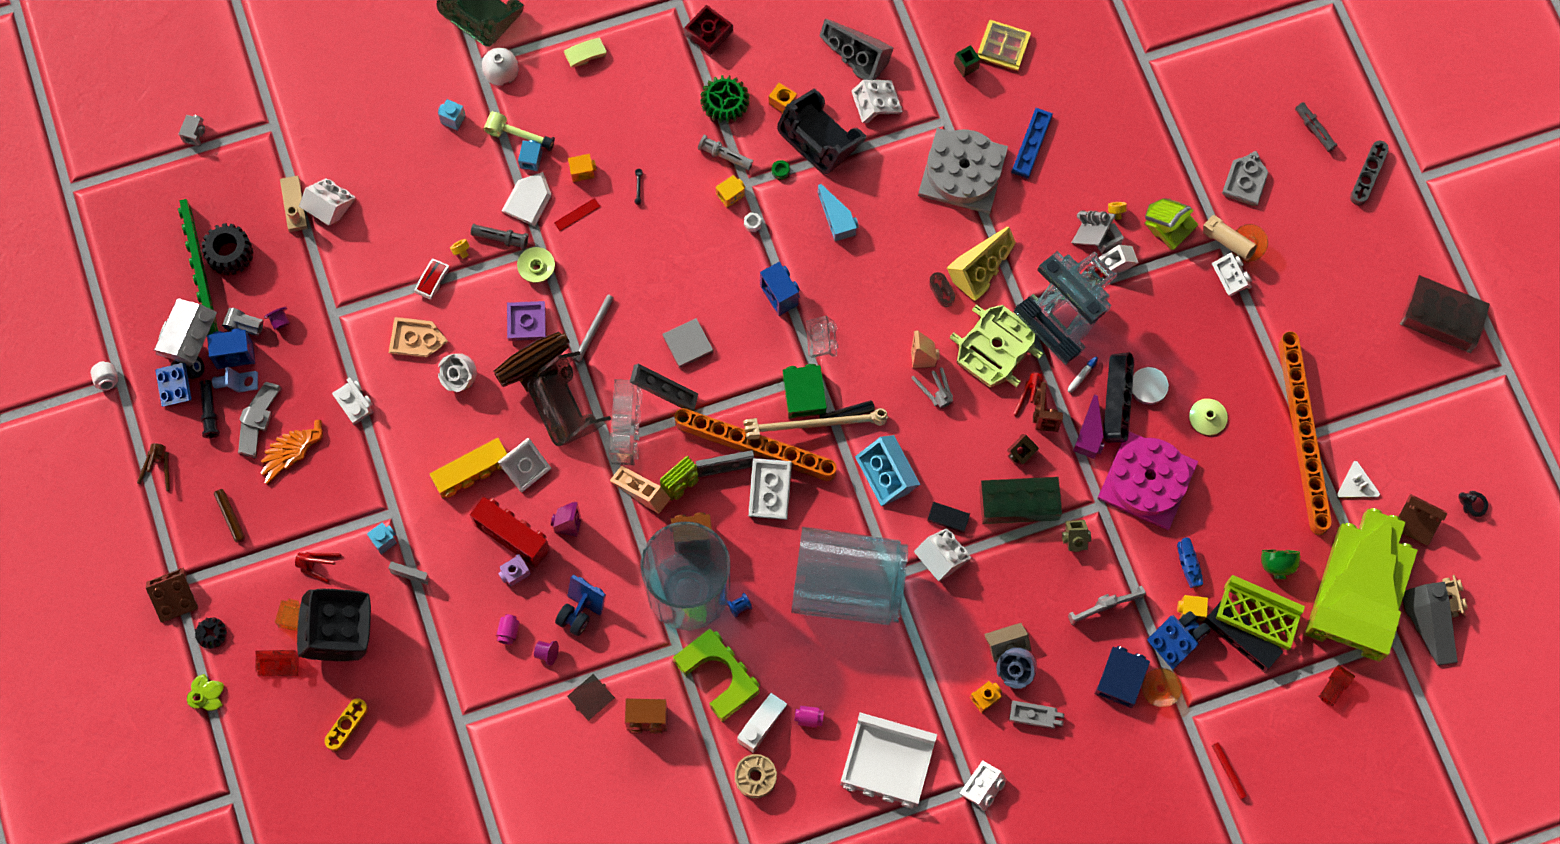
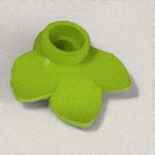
M205 674L199 675L191 684L192 691L187 695V704L194 709L204 708L207 711L219 709L222 707V703L218 697L224 689V684L219 681L208 682ZM199 696L201 699L196 701L193 698Z

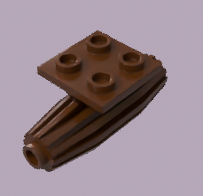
M559 331L538 339L511 355L493 372L502 387L520 381L526 392L559 373L553 361L569 348L568 343L570 341L565 333L561 334Z

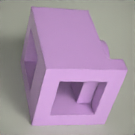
M520 554L499 566L501 570L498 573L504 583L508 582L510 587L531 575ZM516 568L515 572H509L510 569Z

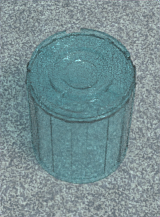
M677 522L667 525L649 539L641 556L640 567L649 607L657 618L671 626V628L687 631L707 627L708 624L718 619L728 604L730 590V557L723 540L710 528L695 522Z
M802 527L791 613L890 625L891 622L899 623L898 617H900L906 578L908 544H902L901 540Z

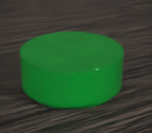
M783 160L774 162L771 168L773 177L778 180L786 179L790 174L789 164Z

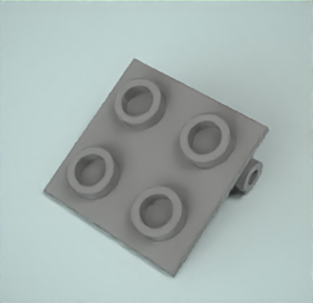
M1081 210L1078 212L1077 218L1082 224L1071 243L1100 246L1116 215L1108 214L1105 211L1086 212Z

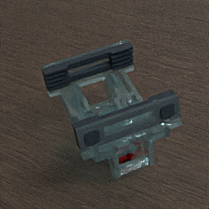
M1056 251L1041 263L1037 269L1050 283L1040 299L1033 294L1018 304L1013 311L1065 365L1083 352L1086 347L1081 341L1099 317L1108 312L1112 306L1108 302L1110 295L1103 288L1113 281L1118 274L1112 272L1097 257L1098 254L1096 252H1093L1080 263H1077L1069 254L1063 257ZM1086 267L1083 273L1080 274L1079 272ZM1065 303H1068L1078 313L1068 328L1052 314Z

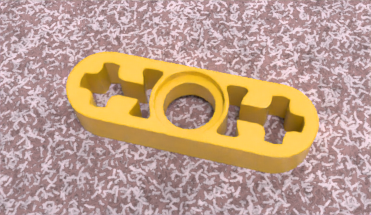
M362 699L352 700L326 735L325 745L331 751H338L344 746L367 714L368 706ZM360 704H362L361 707L363 710L361 712L357 711L354 716L357 719L354 720L351 716L348 715V713L350 712L353 715L355 712L354 706H359ZM350 720L352 722L351 728L343 730L341 728L342 721ZM337 729L342 734H345L344 737L339 735V737L337 738V740L339 741L338 745L333 744L332 746H330L332 744L330 739H335L338 736V733L335 732Z

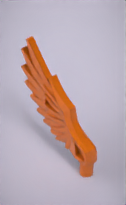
M322 420L314 421V429L289 431V434L282 435L283 438H276V443L270 444L271 449L265 451L267 456L261 460L263 464L268 463L261 471L263 476L268 473L265 480L267 485L284 468L288 470L294 463L303 460L308 448L322 440Z

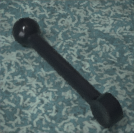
M636 169L635 171L637 190L634 202L637 205H640L642 202L640 199V180L643 174L641 169Z

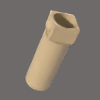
M1212 215L1203 225V233L1206 236L1215 239L1247 261L1254 255L1257 245L1223 223L1215 215Z

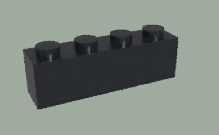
M1220 601L1204 620V623L1266 673L1284 651L1281 650L1280 646L1217 620L1216 616L1221 604ZM1230 608L1223 611L1222 615L1229 618L1234 617ZM1241 618L1245 625H1251L1248 618Z

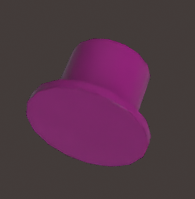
M287 307L276 309L264 316L265 319L269 318L274 330L290 324L285 314Z
M539 641L534 649V657L544 660L548 666H552L558 656V642L546 643Z

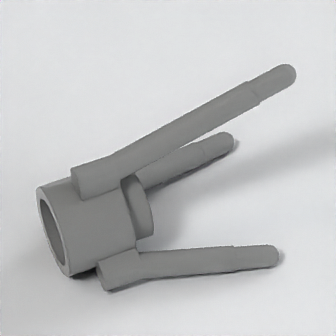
M942 367L940 372L944 389L936 372L932 371L939 391L935 393L936 397L915 376L911 377L919 388L932 400L934 406L939 405L940 408H944L953 402V395L950 392Z

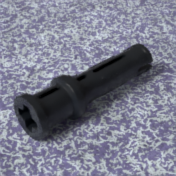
M203 380L199 382L203 411L200 419L203 423L204 431L202 432V437L215 438L220 435L219 430H217L216 421L218 416L214 413L212 382L210 380H205V384Z

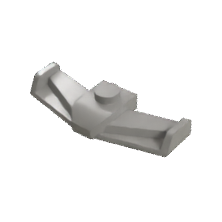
M265 382L250 405L243 409L240 416L239 454L257 458L259 430L266 432L272 413L267 411L277 394L281 392V386Z
M1139 586L1137 592L1116 597V594L1112 596L1106 594L1098 598L1094 607L1076 616L1073 612L1069 613V621L1071 625H1075L1077 622L1115 607L1117 604L1139 598L1143 599L1146 592L1142 586Z

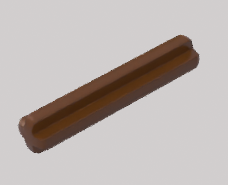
M223 489L215 491L214 496L236 543L243 541L245 536Z

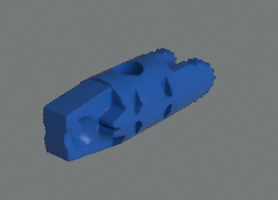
M1185 537L1177 543L1179 559L1190 588L1200 587L1203 585L1201 567L1190 538Z

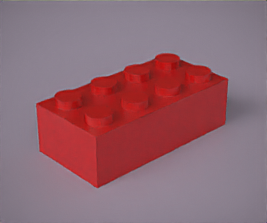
M483 496L470 513L473 525L514 554H520L523 560L537 568L550 551L546 539L547 536L539 530L536 532L530 528L531 525L525 520L521 519L519 521L516 519L515 514L509 509L503 510L500 508V504L493 498L487 499Z

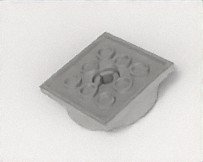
M937 128L918 196L990 214L1008 146L994 143L985 135L973 130L947 131ZM966 163L965 166H967L968 168H961L960 166Z

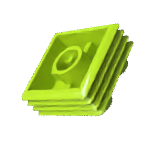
M686 456L660 478V485L671 498L670 500L674 498L676 500L684 494L683 490L688 486L693 487L699 481L697 464H694L692 459Z

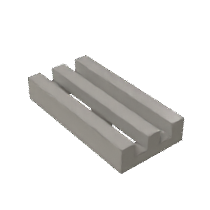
M390 562L388 567L392 574L426 585L429 583L430 578L426 572L395 562Z

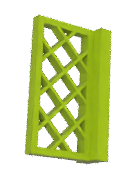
M1232 575L1225 583V591L1216 619L1286 650H1290L1300 616L1305 606ZM1229 592L1237 595L1239 601L1232 603L1228 596ZM1251 601L1255 603L1257 609L1250 611L1246 602ZM1242 604L1246 613L1239 615L1234 606ZM1230 608L1234 617L1229 618L1222 615L1223 611ZM1264 610H1272L1275 617L1268 618ZM1260 612L1264 621L1257 623L1253 614ZM1248 616L1252 625H1245L1241 618ZM1288 617L1292 619L1293 624L1286 626L1282 618ZM1278 620L1282 629L1275 631L1271 622ZM1266 624L1270 633L1262 632L1259 626ZM1285 632L1288 641L1280 640L1278 633Z

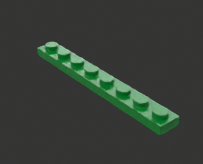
M187 199L179 200L181 207L178 208L180 218L184 220L182 230L188 238L185 244L187 251L191 252L192 258H189L191 268L195 270L193 280L195 286L199 288V292H196L197 298L203 306L214 310L192 208ZM216 317L207 335H212L218 331Z

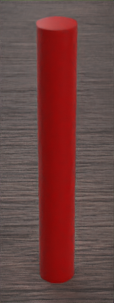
M1219 742L1213 744L1212 748L1239 799L1247 797Z

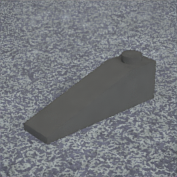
M829 19L824 20L819 35L833 51L835 50L842 57L844 63H848L855 75L864 80L877 79L888 65L894 49L876 38Z
M1445 581L1405 590L1402 599L1405 612L1416 626V631L1420 633L1425 641V646L1437 666L1457 663L1450 601Z

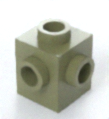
M1085 520L1065 521V532H1062L1063 544L1067 545L1068 551L1079 552L1081 550H1088V542H1091V532L1088 530Z

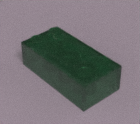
M1059 477L981 480L979 490L982 524L1058 521L1061 518L1062 507Z

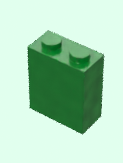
M807 364L805 367L789 366L783 369L782 377L788 419L825 414L827 407L821 365Z

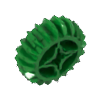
M721 75L719 80L714 77V82L708 80V86L704 85L703 92L700 94V104L703 105L702 110L703 112L706 111L707 117L712 116L713 121L718 118L720 124L723 120L729 123L730 119L735 122L737 120L736 116L742 118L743 113L747 112L750 95L747 93L748 89L744 87L743 81L738 83L737 77L731 80L730 75L727 79L723 75ZM711 102H714V104L719 105L720 108L715 107Z

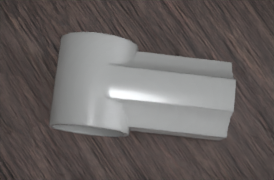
M229 308L222 326L230 331L240 328L246 330L249 334L259 336L262 332L264 321L246 315L236 308Z

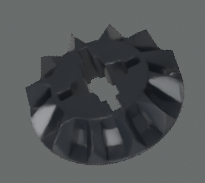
M215 617L205 618V620L198 623L195 629V639L198 644L208 649L220 646L227 636L225 624ZM205 628H209L210 630L215 628L213 632L215 633L214 635L216 636V638L211 635L206 637L208 633L206 632Z

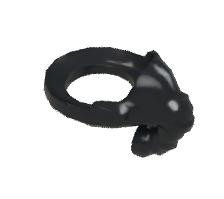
M1470 491L1469 493L1461 492L1458 498L1463 505L1465 513H1469L1474 517H1481L1487 512L1488 501L1483 494L1476 491ZM1477 497L1482 499L1484 503L1481 512H1476L1472 508V503L1476 501Z

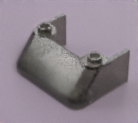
M580 351L556 356L527 380L528 391L552 442L556 446L566 445L591 434L611 420L610 416L596 419L592 414L582 416L567 385L573 378V369L570 362L581 355Z

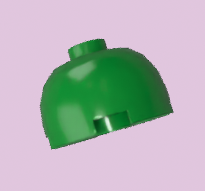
M1262 550L1261 564L1263 569L1267 573L1274 575V579H1286V575H1292L1300 566V551Z

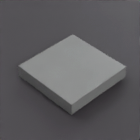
M697 318L662 334L679 368L713 353V348Z

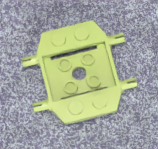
M976 304L972 311L981 318L975 327L963 339L955 334V332L949 338L959 346L957 364L990 388L1005 381L1010 382L1017 388L1021 381L1012 375L1014 369L1027 353H1031L1038 359L1043 355L1034 344L1036 331L1003 305L988 308L985 311ZM1000 340L1002 346L999 348L994 347L992 341ZM973 346L979 352L983 353L985 356H987L989 359H991L994 363L998 364L1002 368L998 369L996 366H994L988 360H986L977 352L972 350L970 347Z

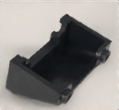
M814 88L786 105L778 122L777 129L780 135L820 172L828 174L865 141L867 136L858 128H852L847 133L823 111L825 106L824 97Z

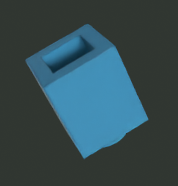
M534 140L522 142L518 158L520 168L538 171L543 152L540 143Z

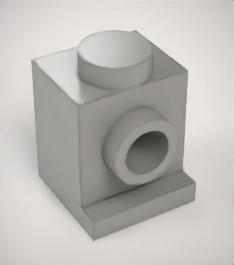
M186 115L179 131L182 142L200 147L201 142L199 138L205 132L204 119L202 117Z

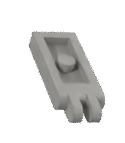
M1012 701L1009 721L1055 729V726H1063L1064 724L1063 721L1056 720V718L1064 719L1065 714L1057 712V708Z

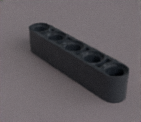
M1130 352L1112 354L1109 359L1103 431L1104 439L1107 443L1126 442L1129 437L1134 357Z

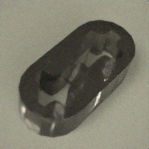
M940 272L933 273L929 280L932 292L940 305L943 307L951 306L955 300V293L944 274ZM936 278H937L938 281H939V280H942V281H941V288H940V286L938 285V283H935V284H934V281H935ZM943 291L945 292L946 296H950L949 301H947V299H943Z

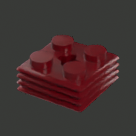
M705 5L684 27V35L710 55L733 32V24L708 5Z

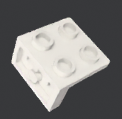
M862 80L851 91L862 123H869L877 114H900L902 112L891 80Z

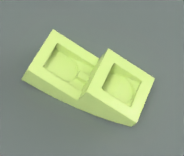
M600 37L579 43L564 51L571 67L587 64L590 59L604 57L607 53Z

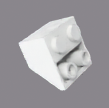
M325 178L305 188L299 207L327 225H331L340 220L356 197L350 194L348 190L337 186L332 180Z
M947 528L927 537L914 551L938 581L948 577L971 559L966 548L961 546L954 534Z

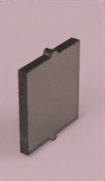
M594 674L567 696L576 707V711H580L588 721L615 698L607 690L606 684H602Z

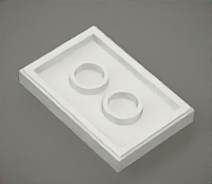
M753 458L748 516L788 519L792 461Z

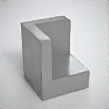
M1112 223L1100 246L1096 245L1102 255L1116 246L1122 245L1124 237L1115 223Z

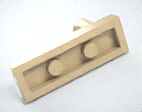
M299 176L280 179L289 232L308 229L305 210L299 207L302 199Z

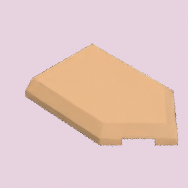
M395 317L389 354L427 358L448 343V340L432 321Z

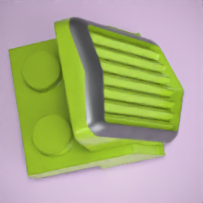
M1163 198L1150 204L1145 214L1147 221L1144 224L1155 237H1160L1170 250H1174L1199 225L1190 215L1194 211L1190 206L1171 199Z

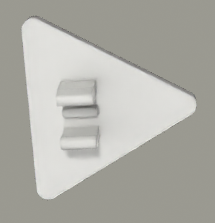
M1354 461L1337 493V497H1378L1380 493L1360 464Z

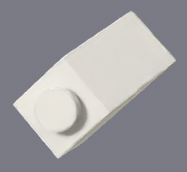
M1118 245L1091 263L1094 267L1104 265L1103 270L1105 272L1110 271L1109 276L1124 272L1139 262L1132 246Z

